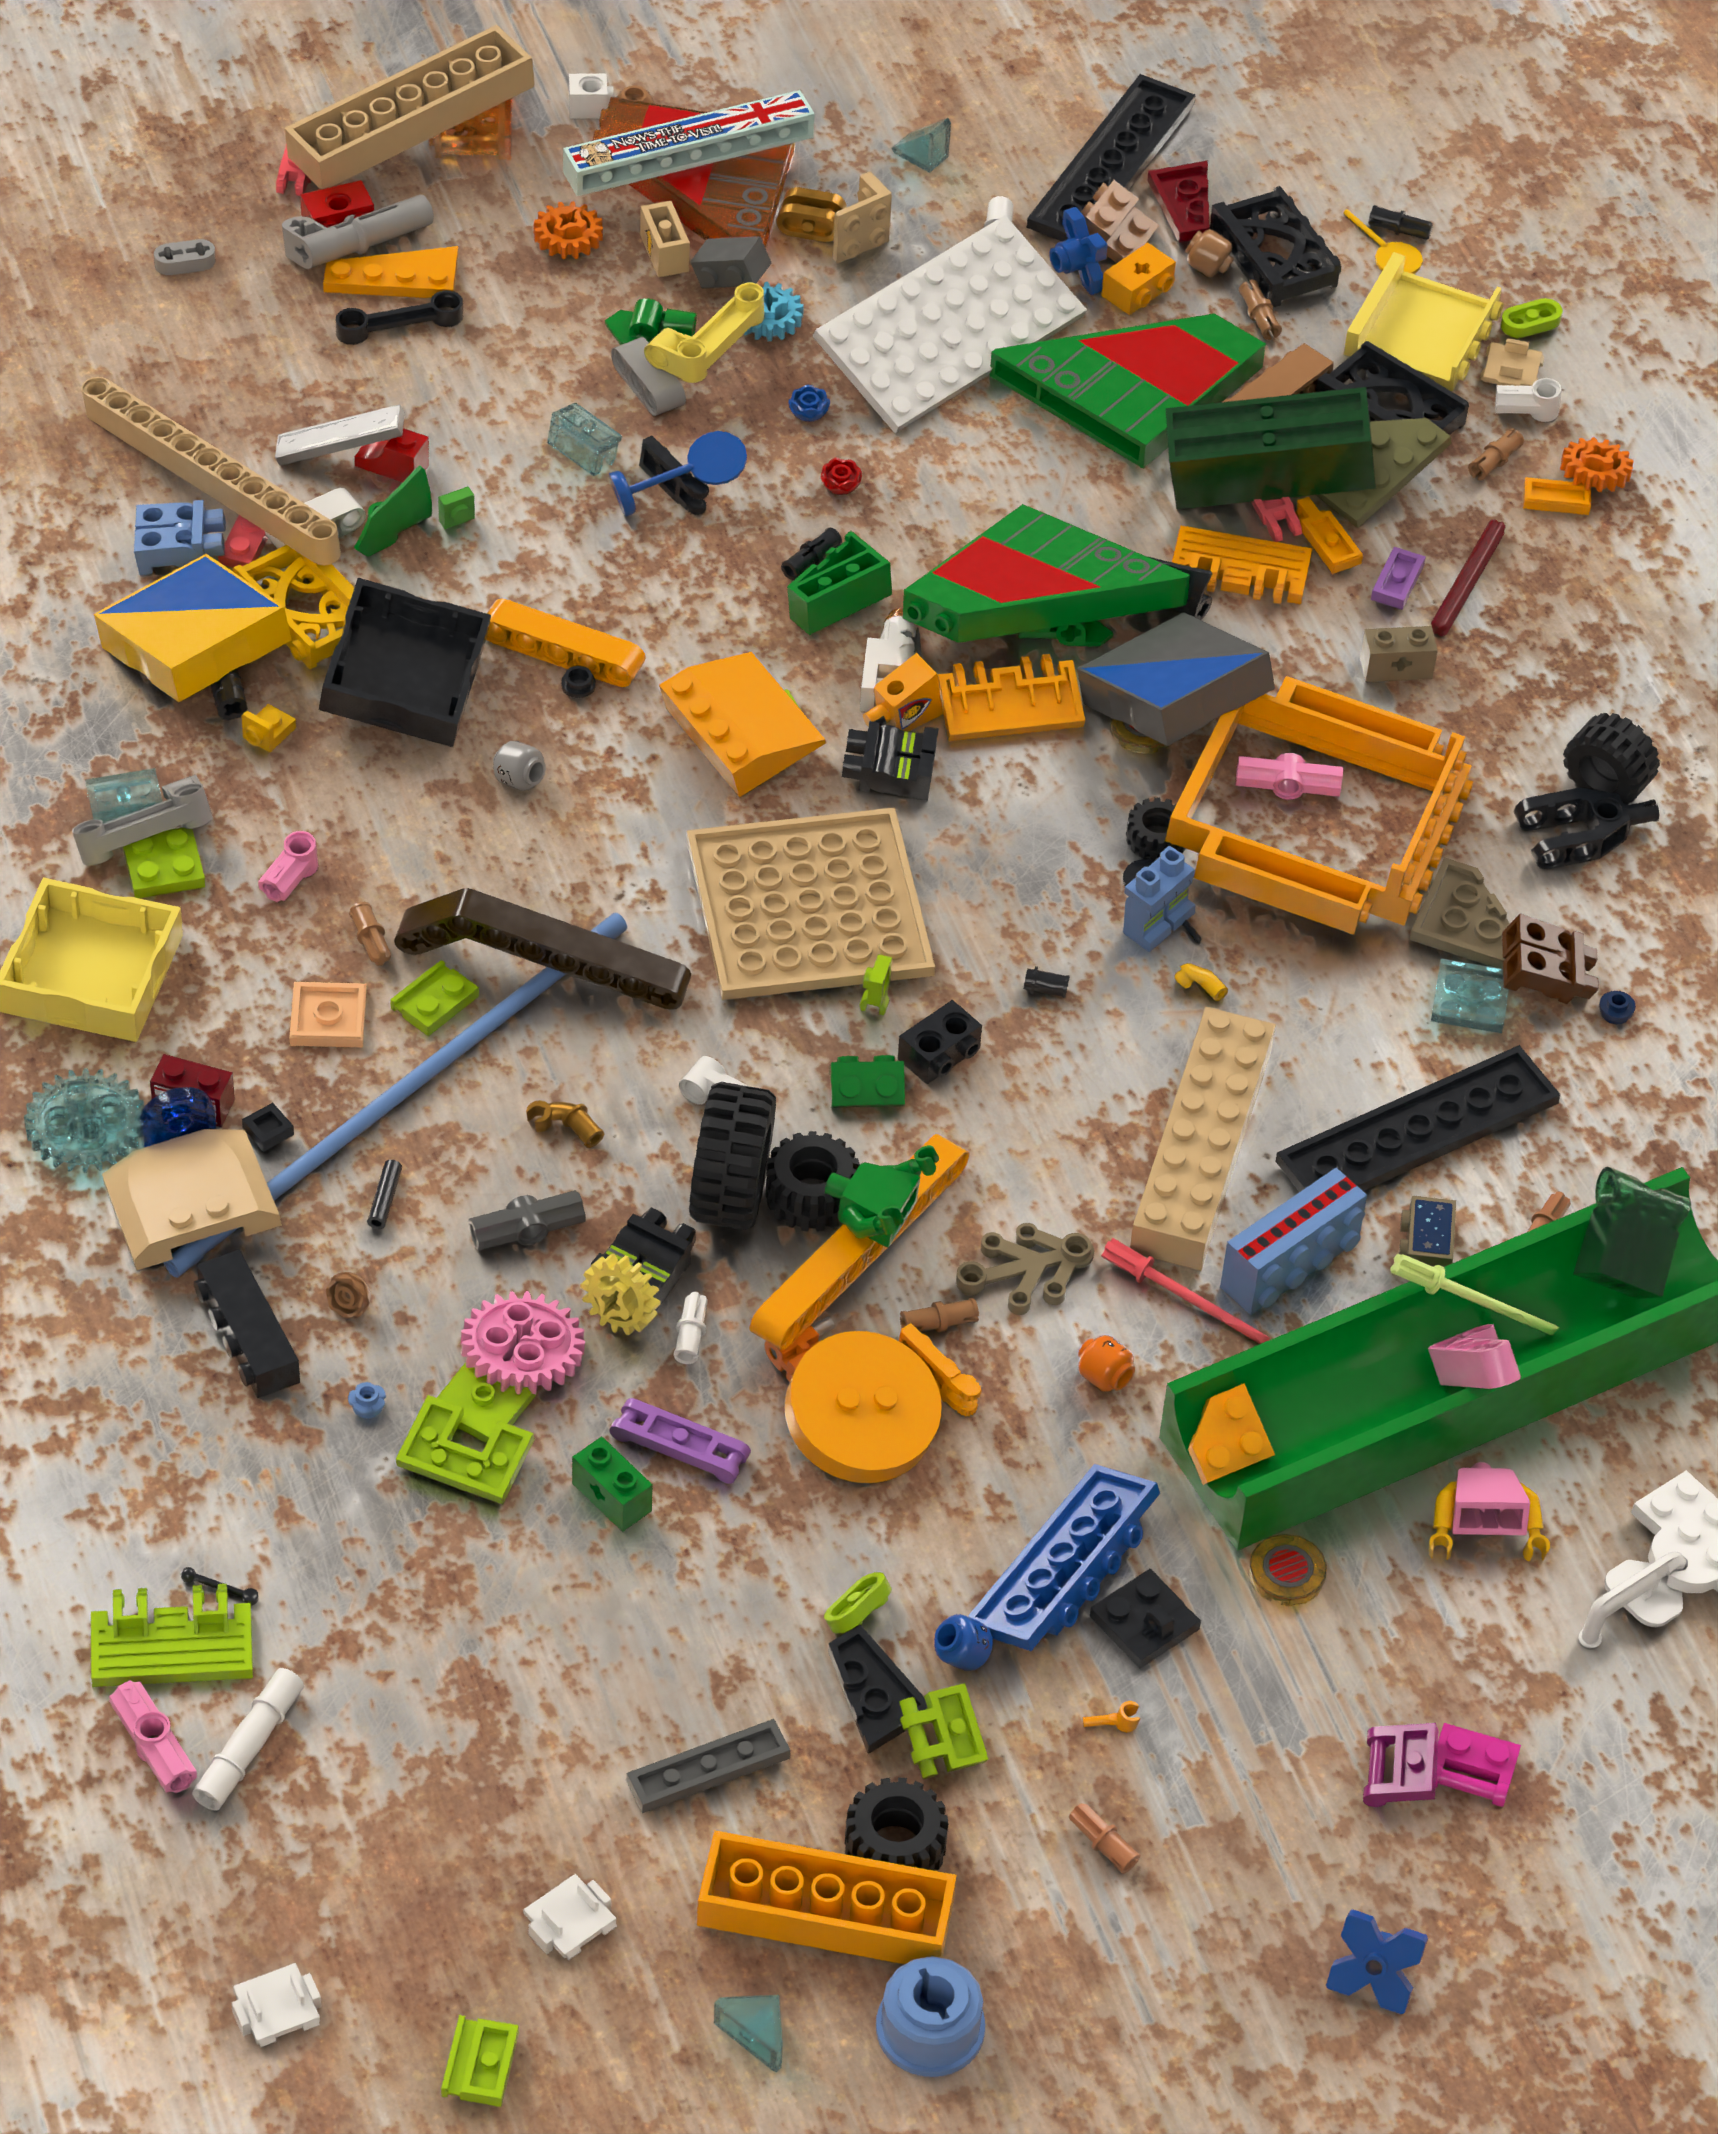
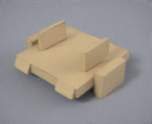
M1507 338L1506 345L1491 342L1486 350L1485 356H1488L1486 367L1481 372L1480 380L1497 385L1533 386V383L1538 380L1539 366L1543 367V353L1528 349L1529 342Z

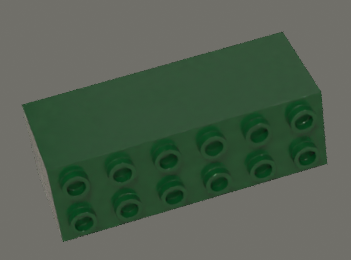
M1366 387L1166 408L1169 465L1177 510L1254 502V499H1261L1263 501L1282 499V497L1292 498L1376 489Z

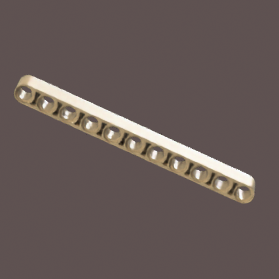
M93 377L82 384L81 389L86 414L90 420L312 562L319 565H329L335 563L340 558L341 550L338 531L333 521L104 377Z

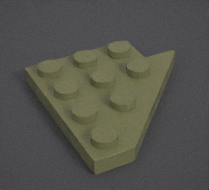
M1428 418L1370 422L1376 489L1320 494L1316 496L1359 528L1452 444L1451 436Z

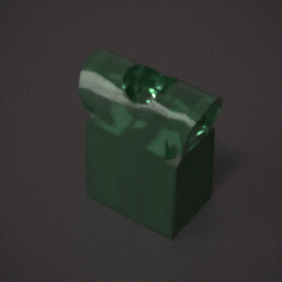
M1607 1166L1602 1169L1596 1182L1595 1200L1597 1207L1592 1211L1573 1274L1635 1299L1663 1297L1679 1236L1677 1229L1688 1216L1691 1209V1200L1663 1188L1652 1190L1638 1178Z

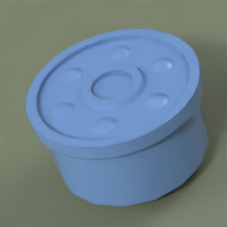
M933 1956L913 1959L899 1967L886 1984L884 1997L876 2018V2035L885 2055L901 2069L925 2077L949 2075L967 2066L980 2051L985 2035V2017L982 2010L983 1998L979 1983L969 1970L949 1959Z

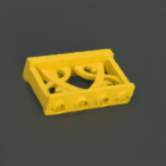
M285 545L244 566L237 565L233 567L234 573L285 607L292 639L286 645L290 648L292 655L297 661H302L311 670L317 667L318 662L333 655L334 649L341 640L343 628L338 631L335 628L344 627L345 615L355 587L332 564H316ZM289 566L284 572L281 571V569ZM267 576H272V577H275V578L279 579V581H277V580H275V579H271V578H266V579H263V578H265V577H267ZM307 578L311 583L305 584L303 580ZM262 579L263 584H266V585H268L269 587L266 588V589H263V588L257 583V581H259V580ZM293 588L303 593L321 592L323 597L319 602V614L302 613L287 609L286 600L290 589ZM329 605H333L336 608H330L331 614H328L326 611V608ZM320 629L328 630V636L316 642H313L307 636V633H313L316 635L317 640L321 635Z

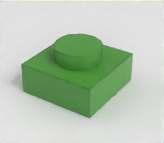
M469 486L438 497L439 522L444 529L475 519L474 493Z

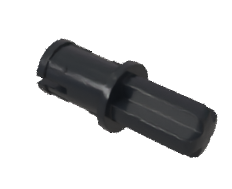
M1376 205L1372 207L1368 225L1394 231L1395 235L1399 236L1400 233L1425 240L1429 239L1433 230V225L1430 221L1406 215V211L1403 210L1399 213Z

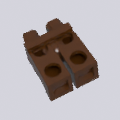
M1521 913L1502 931L1503 958L1505 959L1503 961L1504 988L1517 991L1522 986L1540 991L1549 998H1558V1002L1568 1004L1575 996L1590 999L1598 991V978L1585 974V970L1590 971L1596 965L1598 959L1597 949L1584 945V933L1577 931L1570 933L1564 928Z

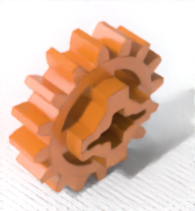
M571 201L569 206H564L562 202H558L557 208L547 205L546 213L539 211L538 219L534 220V241L539 243L541 251L549 249V256L559 253L562 259H566L567 255L572 254L575 259H578L581 252L588 256L590 255V248L598 249L599 241H603L602 218H597L596 210L588 212L586 204L580 208L576 207L575 201Z
M1592 437L1589 441L1579 438L1578 444L1571 441L1568 448L1564 447L1560 470L1565 471V478H1574V485L1584 484L1585 490L1596 487L1598 492H1602L1606 488L1614 492L1616 486L1624 488L1625 483L1630 481L1634 461L1629 459L1630 453L1628 451L1620 452L1621 445L1619 444L1609 445V440L1607 439L1601 443L1595 437Z

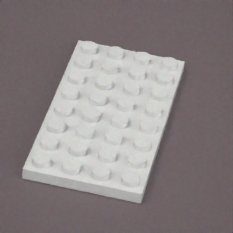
M1004 215L817 328L812 337L891 430L897 433L987 377L993 369L990 366L991 352L994 349L1045 341L1082 318L1087 309L1008 217Z

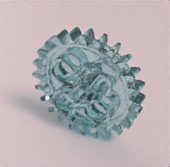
M84 1068L82 1076H76L72 1070H69L68 1079L64 1080L59 1075H55V1085L43 1082V1093H32L33 1102L26 1104L27 1114L24 1115L27 1140L31 1141L34 1152H41V1159L43 1161L52 1157L53 1167L55 1168L66 1162L69 1172L74 1169L76 1164L81 1165L83 1173H87L90 1164H95L96 1168L101 1171L104 1161L115 1165L117 1163V1155L125 1157L129 1154V1147H139L138 1138L145 1135L146 1112L144 1101L139 1099L138 1089L130 1090L129 1080H124L118 1084L116 1073H113L106 1079L103 1076V1069H99L95 1076H90L88 1068Z

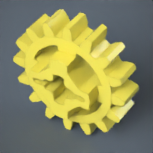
M611 1254L606 1259L603 1256L600 1257L584 1272L583 1275L586 1280L580 1284V1287L588 1293L582 1300L592 1304L593 1307L589 1311L590 1315L598 1313L601 1316L599 1323L601 1326L608 1322L611 1324L612 1332L617 1333L623 1328L626 1335H630L634 1330L640 1332L658 1315L655 1309L661 1305V1301L653 1296L659 1291V1288L650 1286L648 1281L653 1276L650 1273L643 1275L640 1272L641 1263L638 1262L632 1266L628 1256L625 1255L618 1261L616 1255Z

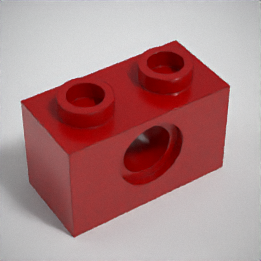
M362 180L300 194L301 216L311 218L326 228L344 222L345 218L349 215H354V218L374 211V203Z

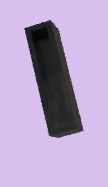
M238 1249L197 1264L198 1280L194 1281L197 1297L201 1303L206 1301L210 1307L208 1313L211 1323L216 1331L222 1330L224 1346L229 1357H236L240 1364L238 1365V1371L245 1386L251 1385L257 1398H261L300 1383L299 1359L241 1251Z

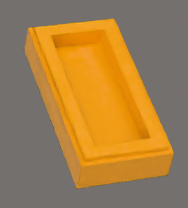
M1525 477L1523 509L1589 515L1591 509V488L1585 490V485L1582 483L1574 485L1573 482Z

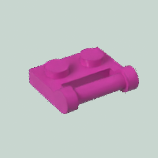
M1444 1723L1438 1740L1436 1788L1440 1784L1493 1800L1492 1804L1504 1807L1521 1745ZM1447 1767L1453 1770L1464 1772L1470 1775H1474L1498 1783L1496 1785L1476 1778L1465 1776L1459 1773L1448 1771L1443 1768Z

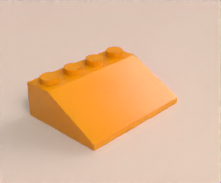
M752 652L687 667L659 685L668 712L739 798L826 744L825 738Z

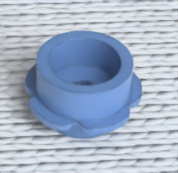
M364 1382L358 1384L355 1390L350 1391L348 1402L357 1416L366 1419L373 1418L379 1415L385 1406L384 1399L386 1398V1393L381 1386Z

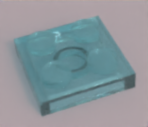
M1440 959L1431 1022L1502 1033L1509 989L1504 988L1503 969Z

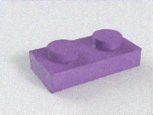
M1393 547L1372 590L1371 600L1403 610L1424 567L1426 556Z

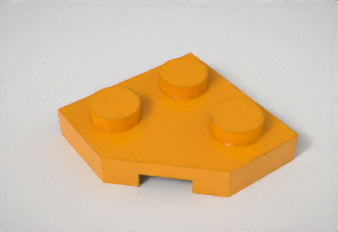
M1245 1383L1206 1400L1197 1431L1193 1435L1188 1447L1189 1454L1203 1485L1275 1455Z

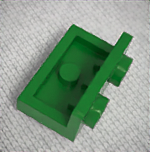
M893 1055L874 1056L872 1062H859L858 1056L837 1057V1062L830 1063L831 1108L905 1106L904 1061H895V1056Z

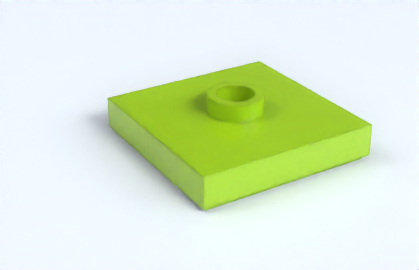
M465 1362L437 1398L463 1407L464 1416L458 1429L487 1444L497 1421L513 1425L535 1398L537 1391L536 1394H532L528 1387H523L522 1392L516 1394L515 1386L510 1385L503 1392L501 1391L500 1382L497 1381L492 1385L488 1384L487 1375L476 1378L475 1367L467 1368Z

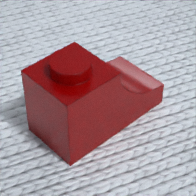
M403 428V433L400 437L363 445L354 456L355 467L403 483L419 465L425 471L429 467V437Z

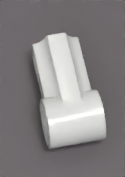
M1550 378L1536 380L1533 386L1496 385L1495 413L1531 414L1538 421H1552L1559 414L1561 386L1556 380Z
M702 1056L680 1080L679 1089L686 1099L692 1103L702 1105L708 1099L711 1086L716 1083L726 1082L747 1085L728 1076L723 1066L715 1059Z

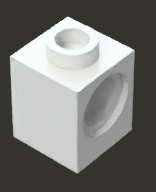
M607 73L569 74L570 119L607 118L608 105H614L613 86H607Z

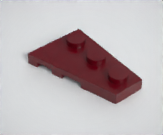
M1208 160L1148 171L1147 181L1178 243L1191 241L1198 231L1203 233L1210 228Z

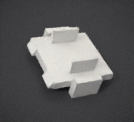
M576 1874L523 1909L524 1915L531 1921L529 1924V1936L546 1955L554 1947L564 1959L567 1958L568 1960L580 1953V1947L600 1933L606 1935L617 1927L616 1917L610 1912L611 1898L594 1880L590 1881L586 1886Z
M296 1963L233 1986L237 2000L232 2002V2012L243 2036L252 2032L257 2045L260 2044V2047L276 2042V2037L303 2028L305 2031L320 2025V2016L317 2008L321 2007V1996L311 1974L308 1973L301 1976Z

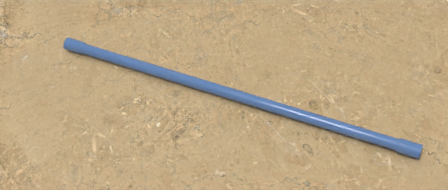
M613 913L591 931L616 939L627 930V923L620 914ZM546 967L267 1182L273 1200L275 1201L566 974ZM238 1228L184 1244L172 1253L173 1260L164 1262L166 1269L172 1276L180 1277L203 1259L207 1252Z

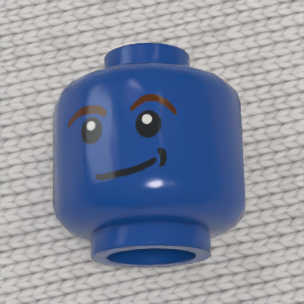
M962 1614L952 1615L945 1619L936 1630L934 1648L936 1655L944 1663L964 1671H972L984 1665L991 1654L993 1647L991 1631L984 1623Z

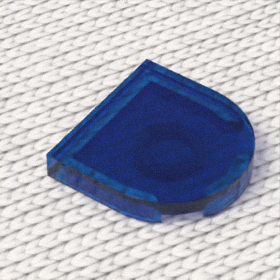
M193 1087L175 1088L157 1095L145 1105L140 1114V1132L143 1148L203 1129H216L215 1109L209 1095Z

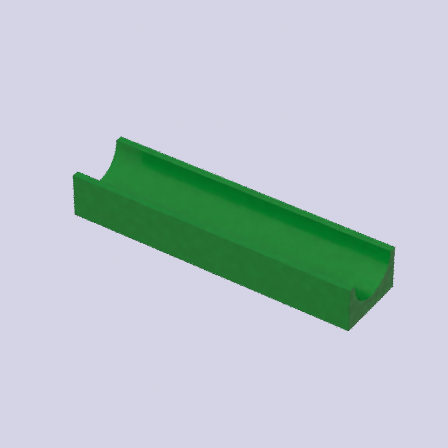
M1683 1167L1444 1267V1278L1558 1326V1330L1552 1336L1440 1288L1435 1294L1431 1295L1425 1291V1287L1409 1281L1167 1383L1159 1438L1235 1549L1239 1551L1718 1343V1260L1703 1240L1693 1216L1689 1195L1691 1177ZM1487 1324H1494L1498 1339L1509 1340L1521 1375V1379L1494 1389L1440 1385L1428 1351L1431 1345ZM1245 1383L1275 1455L1203 1485L1189 1454L1188 1447L1193 1435L1197 1431L1205 1402L1212 1396Z

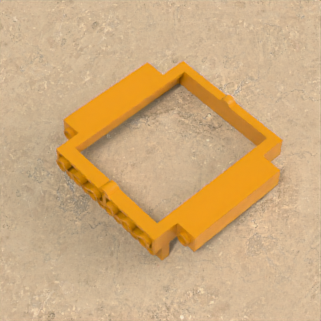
M1286 676L1276 697L1264 694L1238 709L1220 716L1170 817L1165 841L1199 853L1194 878L1353 935L1360 922L1366 924L1370 914L1405 926L1410 913H1418L1423 899V894L1420 893V890L1427 892L1434 873L1430 868L1437 869L1444 851L1443 848H1440V845L1447 846L1454 828L1450 823H1457L1464 806L1460 800L1467 801L1472 790L1474 781L1468 780L1472 766L1464 763L1467 752L1462 751L1465 736L1452 732L1446 754L1443 756L1444 745L1439 744L1442 733L1441 729ZM1238 724L1433 791L1401 864H1392L1386 887L1192 819Z

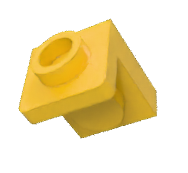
M267 704L257 715L249 711L241 715L243 738L250 744L259 746L270 753L296 729V719L270 704Z

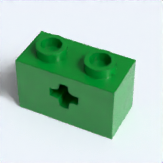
M602 1436L572 1456V1484L622 1532L652 1512L653 1484Z

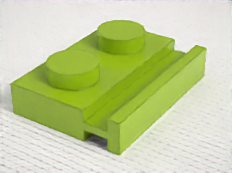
M441 959L391 998L390 1005L393 1011L398 1010L402 1013V1017L425 1035L430 1036L479 997V987L454 968L450 970Z
M459 2015L441 2087V2097L448 2098V2095L459 2096L460 2100L501 2107L519 2035V2025L480 2018L477 2021H473Z

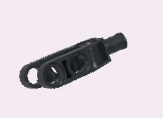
M1580 787L1529 797L1520 801L1514 808L1517 822L1520 828L1525 831L1579 821L1587 823L1588 830L1571 834H1568V831L1562 832L1560 836L1540 841L1531 849L1537 866L1542 869H1552L1598 860L1627 840L1630 826L1652 821L1656 822L1659 821L1660 816L1658 804H1656L1654 799L1626 805L1622 802L1618 793ZM1571 804L1565 809L1558 810L1563 805ZM1537 811L1535 814L1525 817L1528 813ZM1588 843L1583 847L1577 848L1581 844ZM1555 849V850L1552 851L1551 853L1546 854V855H1543V854L1546 853L1547 851H1550V850Z

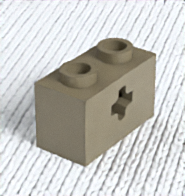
M1432 626L1364 629L1360 660L1365 682L1433 679L1438 650Z

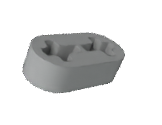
M204 239L167 243L158 246L154 251L155 269L163 275L205 271L212 268L216 261L213 243Z

